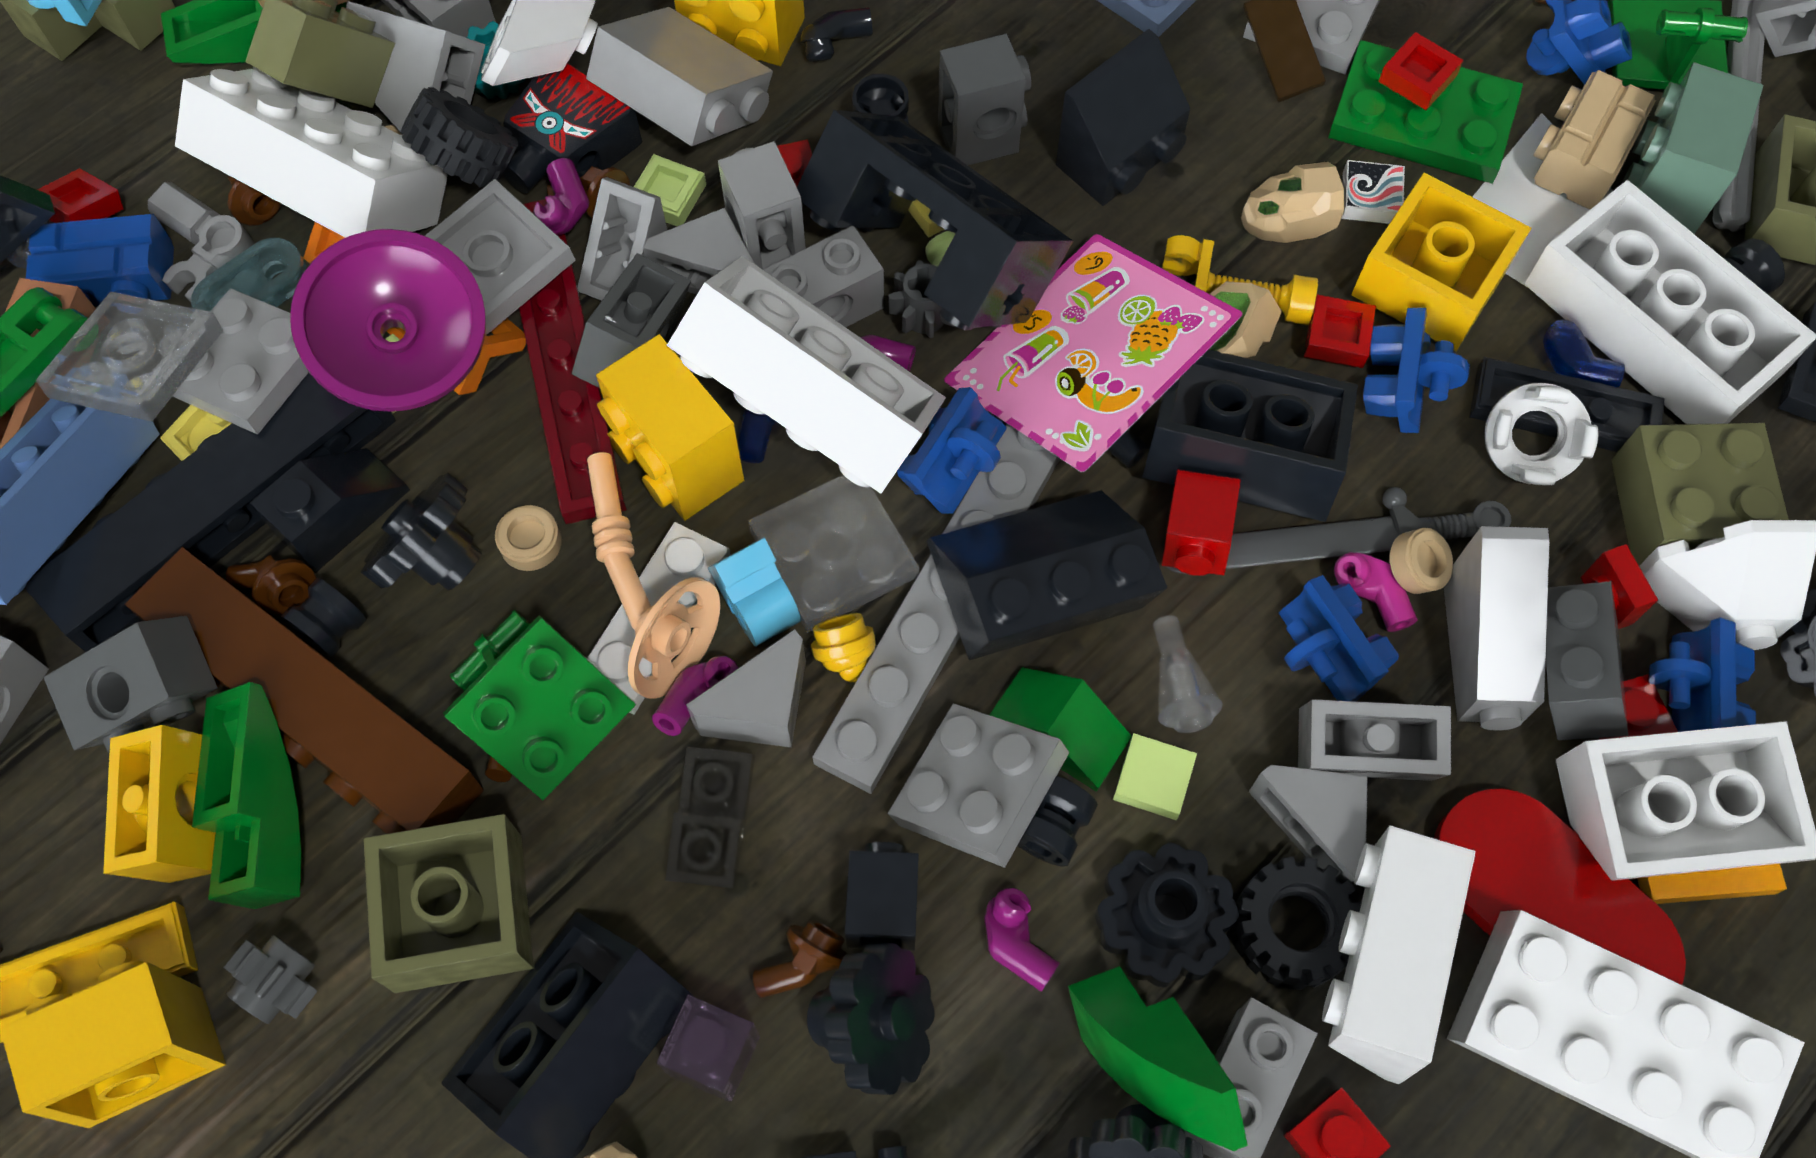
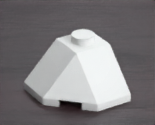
M512 0L497 28L482 66L481 73L483 75L481 80L495 86L562 71L573 52L577 51L584 55L592 41L598 25L596 21L589 18L595 0Z
M1749 520L1723 528L1725 537L1704 542L1693 550L1689 549V544L1685 540L1657 547L1639 566L1658 598L1657 603L1692 631L1702 630L1709 626L1711 620L1721 617L1736 623V642L1753 650L1764 649L1776 644L1781 635L1802 620L1816 554V520Z

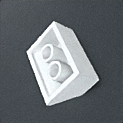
M1787 721L1585 741L1556 759L1570 825L1611 881L1816 860V829Z
M1390 825L1375 846L1366 843L1361 852L1354 883L1365 887L1360 912L1349 910L1344 922L1339 942V952L1348 954L1349 959L1344 980L1333 979L1330 984L1324 1004L1322 1021L1333 1024L1329 1047L1384 1080L1400 1084L1432 1061L1476 851Z

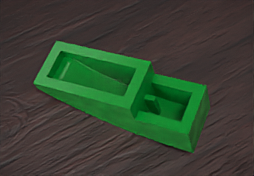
M193 0L162 12L161 19L167 57L174 63L216 64L245 62L263 8L257 0ZM346 2L338 4L335 11L340 13L341 7L346 8Z
M248 682L206 698L192 827L215 833L208 900L254 910L300 897L301 842L298 806L290 764L280 730L262 685Z
M1120 966L1068 986L1083 1043L1100 1067L1125 1092L1156 1115L1199 1138L1232 1151L1248 1146L1236 1087L1174 997L1146 1007Z

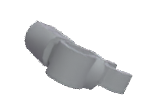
M164 182L148 199L150 214H154L159 221L195 244L191 250L193 255L187 261H180L172 265L165 272L162 281L177 295L188 283L195 282L193 287L184 296L194 307L200 310L213 300L216 293L215 284L221 277L226 279L233 270L245 268L252 262L256 254L255 242L234 217L218 214L172 182Z

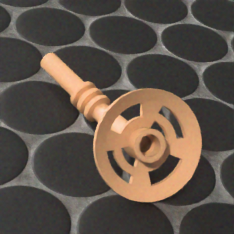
M605 452L595 453L588 457L587 463L597 518L591 526L592 532L595 535L593 540L597 548L596 558L598 561L605 563L630 624L635 630L636 637L628 661L630 685L635 692L645 698H660L668 693L683 670L699 664L707 652L719 621V592L714 584L704 578L692 577L674 585L655 605L651 606L630 559L634 556L635 549L632 544L633 538L630 531V521L627 517L622 516L612 455ZM685 592H693L696 596L697 604L686 608L678 600ZM642 657L652 662V676L644 677L640 673L639 664Z

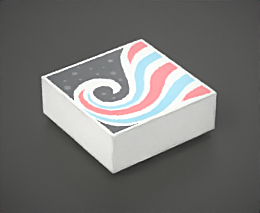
M1347 160L1343 170L1344 212L1341 219L1390 224L1404 203L1405 166Z

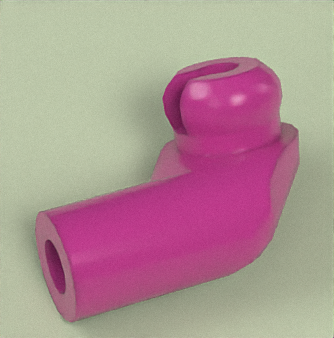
M1353 552L1346 553L1337 560L1334 574L1338 584H1350L1359 597L1376 603L1388 632L1405 629L1418 621L1406 590L1396 581L1389 563L1363 553Z

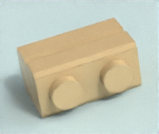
M1600 70L1591 73L1582 90L1572 85L1554 116L1564 121L1561 129L1550 124L1533 155L1543 160L1534 177L1535 184L1558 195L1565 193L1568 200L1592 209L1604 198L1615 181L1656 102L1655 95L1631 84L1625 87L1622 85V80Z

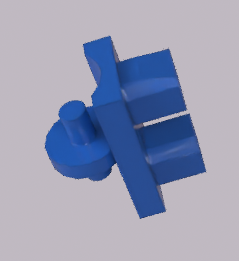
M1546 0L1547 5L1555 14L1554 22L1550 29H1540L1534 33L1533 41L1527 49L1526 55L1529 66L1537 74L1547 76L1557 72L1563 73L1571 67L1585 85L1592 72L1597 70L1605 72V69L1632 59V49L1629 32L1623 23L1619 22L1612 25L1611 13L1606 0Z
M1407 308L1405 324L1373 326L1370 345L1372 365L1399 366L1398 375H1367L1363 392L1366 414L1398 417L1401 433H1419L1425 387L1430 388V399L1444 401L1448 398L1449 389L1461 387L1467 382L1469 377L1470 365L1461 355L1453 353L1454 344L1446 340L1438 341L1435 344V351L1429 352L1431 340L1430 335L1425 332L1426 308Z
M971 387L959 388L948 406L938 409L928 425L929 435L918 452L914 455H908L897 470L898 477L915 494L925 496L942 514H953L980 471H993L1001 459L1000 451L996 445L1007 427L1001 420L983 408L977 393Z
M1322 575L1309 580L1303 586L1304 590L1279 612V615L1287 625L1286 630L1297 645L1287 653L1284 661L1291 671H1297L1310 665L1320 681L1326 683L1337 701L1356 702L1389 672L1388 669L1398 660L1399 654L1386 636L1375 634L1366 638L1354 620L1363 613L1362 601L1350 584L1330 586Z
M1719 617L1711 620L1709 626L1702 630L1673 635L1672 643L1669 644V659L1659 660L1650 665L1648 681L1658 689L1669 691V706L1672 708V721L1677 731L1684 732L1756 725V711L1748 704L1736 700V685L1749 681L1755 671V650L1736 642V623Z

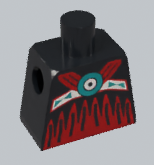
M568 63L562 71L535 76L504 118V127L513 133L512 136L518 141V147L503 175L514 188L526 194L544 176L548 178L546 168L552 161L560 158L572 160L579 177H582L592 166L601 170L610 168L642 143L636 111L588 81L585 74Z

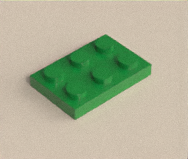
M1360 40L1328 138L1493 184L1501 167L1523 83L1461 67L1456 78L1432 105L1425 110L1378 82L1383 67L1398 50Z

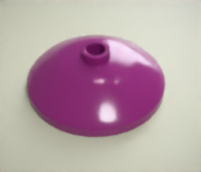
M378 229L346 237L328 247L311 262L295 289L291 303L290 323L296 350L309 373L322 387L334 396L352 405L375 411L389 412L410 410L430 404L447 395L467 377L477 362L483 347L486 332V313L483 297L474 276L461 259L451 250L431 238L414 232ZM392 327H399L405 331L404 337L397 342H389L383 338V335Z

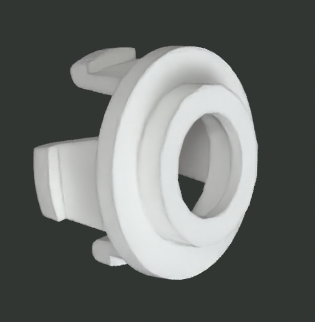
M1548 383L1525 384L1506 393L1492 408L1485 426V445L1494 465L1506 476L1526 484L1554 485L1555 481L1573 472L1584 458H1592L1598 443V426L1591 424L1589 414L1583 403L1570 390ZM1539 410L1545 412L1554 419L1557 425L1558 436L1554 445L1547 452L1540 455L1522 453L1515 446L1512 439V429L1515 422L1521 415L1529 411Z

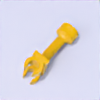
M1184 235L1168 238L1162 267L1164 270L1177 276L1197 274L1195 287L1208 294L1226 281L1252 283L1266 288L1271 292L1279 308L1284 312L1285 321L1303 325L1310 324L1316 300L1318 278L1293 275L1292 280L1288 284L1280 287L1279 284L1274 286V283L1268 285L1267 282L1262 284L1261 281L1256 283L1255 280L1250 282L1249 279L1245 281L1242 278L1239 280L1236 277L1233 279L1230 276L1227 279V276L1224 275L1222 278L1221 275L1215 277V274L1210 272L1214 241L1203 239V243H1200L1198 240Z

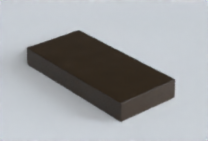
M1250 0L1245 2L1243 8L1278 103L1325 85L1326 80L1297 1Z

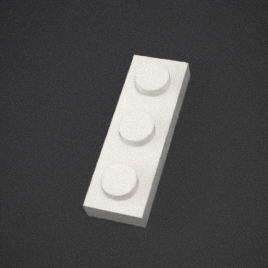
M674 522L639 577L651 606L655 605L674 585L688 578L701 577L715 585L716 583L708 567L730 556L729 548ZM685 592L678 602L689 608L697 604V599L693 592ZM621 605L587 659L636 703V706L629 712L634 715L645 697L635 692L629 682L628 661L636 636L623 605ZM643 657L639 664L642 676H652V662Z

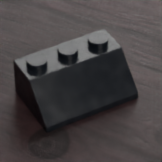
M1208 349L1162 395L1142 478L1175 485L1177 470L1241 479L1238 501L1326 522L1346 474L1358 384Z
M1102 490L933 536L927 540L969 661L1142 609L1167 589L1145 528Z
M576 912L536 962L534 969L529 971L441 1084L496 1135L528 1158H574L586 1146L591 1131L615 1099L623 1095L631 1086L636 1071L660 1039L672 1031L687 999L690 1001L693 994L640 949Z

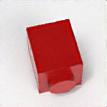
M1177 470L1162 566L1177 568L1183 573L1195 576L1207 575L1209 573L1225 575L1241 479Z

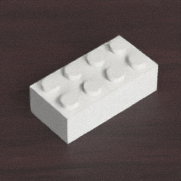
M255 67L240 71L215 69L211 71V75L183 79L175 147L345 238L361 232L378 229L414 232L437 225L448 174L443 172V168L438 165L433 166L425 160L426 157L413 151L410 148L412 144L406 143L402 135L382 126V120L377 116L363 111L351 110L335 102L336 98L283 84Z
M1629 180L1622 183L1546 246L1524 283L1653 396L1665 398L1664 405L1686 424H1728L1780 378L1816 339V334Z
M741 256L704 282L667 344L669 348L681 355L682 363L689 370L705 378L713 377L732 390L735 399L744 408L756 414L768 415L786 428L788 436L796 444L807 450L820 451L839 464L840 471L851 482L862 487L871 486L879 493H882L946 399L938 391L744 256Z
M1522 910L1500 912L1447 1036L1448 1040L1691 1158L1760 1157L1805 1043Z

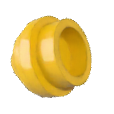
M860 613L843 614L816 624L813 627L815 641L811 643L815 660L822 662L827 670L839 672L841 678L845 681L856 682L865 668L868 658L875 650L876 641L873 628L865 626L863 616Z

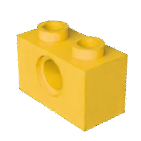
M159 725L110 738L103 874L165 883L211 874L215 833L192 827L202 734Z

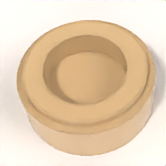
M525 505L510 510L501 518L495 531L496 545L503 559L510 566L518 570L534 571L547 566L556 558L561 548L562 537L554 517L547 510L538 506Z
M1420 528L1402 533L1394 540L1390 550V566L1396 581L1404 590L1412 594H1422L1436 591L1446 586L1452 575L1453 557L1448 543L1440 533L1431 528Z

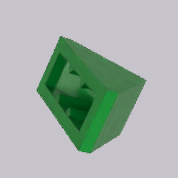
M1023 667L989 714L990 716L1060 739L1069 751L1060 769L1095 792L1098 791L1132 738V735L1083 679Z

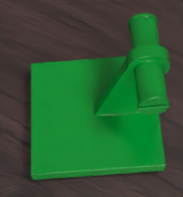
M1608 0L1612 25L1619 22L1623 23L1629 32L1632 49V59L1613 66L1612 76L1622 80L1623 86L1631 84L1636 87L1666 89L1670 82L1680 84L1693 62L1728 73L1725 40L1742 42V38H1745L1747 33L1748 19L1744 16H1723L1722 1Z
M513 610L512 614L489 637L482 634L473 643L477 649L454 673L450 674L451 679L464 692L443 714L445 718L534 794L544 800L636 706V703L540 615L530 624L522 615Z

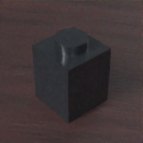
M872 842L865 845V851H849L845 923L847 948H865L867 944L894 943L901 949L915 951L919 853H905V846L892 842Z

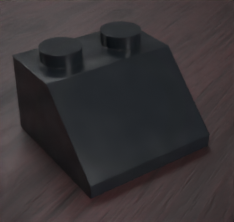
M1150 29L1146 30L1065 92L1056 166L1102 206L1106 205L1120 193L1126 195L1132 192L1141 183L1146 172L1160 161L1168 163L1175 158L1187 140L1185 130L1191 108L1158 36Z

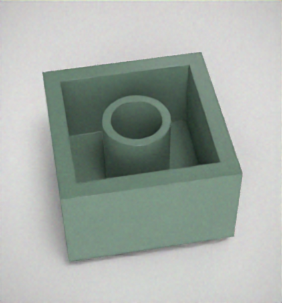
M1693 62L1680 84L1670 82L1666 87L1655 112V116L1659 117L1656 122L1646 120L1632 150V153L1640 155L1639 162L1631 164L1622 183L1629 180L1695 234L1738 174L1764 85Z

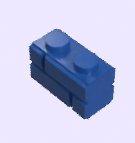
M154 214L43 224L29 237L28 248L31 255H28L26 279L78 286L94 307L116 305L125 309H139L145 307L148 301L171 299L172 290L162 279L165 272L173 265L174 246Z

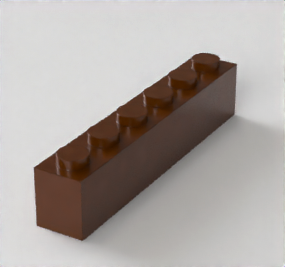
M183 547L125 603L142 621L187 616L217 687L222 685L227 690H230L248 682L262 685L279 730L282 733L281 737L286 754L305 769L316 760L331 772L324 779L323 783L352 807H355L363 798L376 808L379 813L372 822L384 833L391 834L455 823L484 791L468 769Z

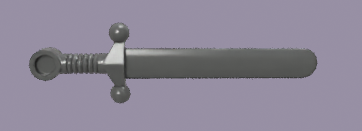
M1391 487L1382 496L1384 506L1390 510L1389 517L1233 533L1226 569L1340 557L1350 552L1363 554L1386 552L1391 550L1394 540L1400 534L1420 528H1431L1440 533L1445 540L1458 539L1459 537L1473 538L1481 526L1509 527L1511 515L1503 504L1496 501H1485L1480 503L1473 512L1453 514L1451 516L1446 515L1445 517L1418 518L1405 507L1407 503L1405 491L1400 487ZM1167 567L1170 571L1184 574L1177 568Z

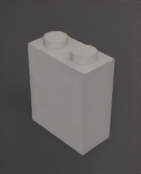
M666 7L598 26L586 79L690 146H694L758 121L768 106L769 94L767 90L773 70L674 9Z

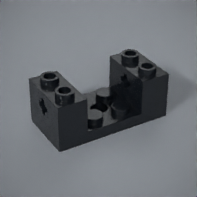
M833 110L797 186L801 195V202L811 209L810 217L819 225L832 231L839 232L842 228H849L851 226L865 231H873L874 228H899L912 201L916 199L931 209L928 215L929 218L943 229L956 234L924 295L942 307L940 314L946 321L964 330H972V328L1001 327L1008 324L1026 323L1073 243V240L899 116Z

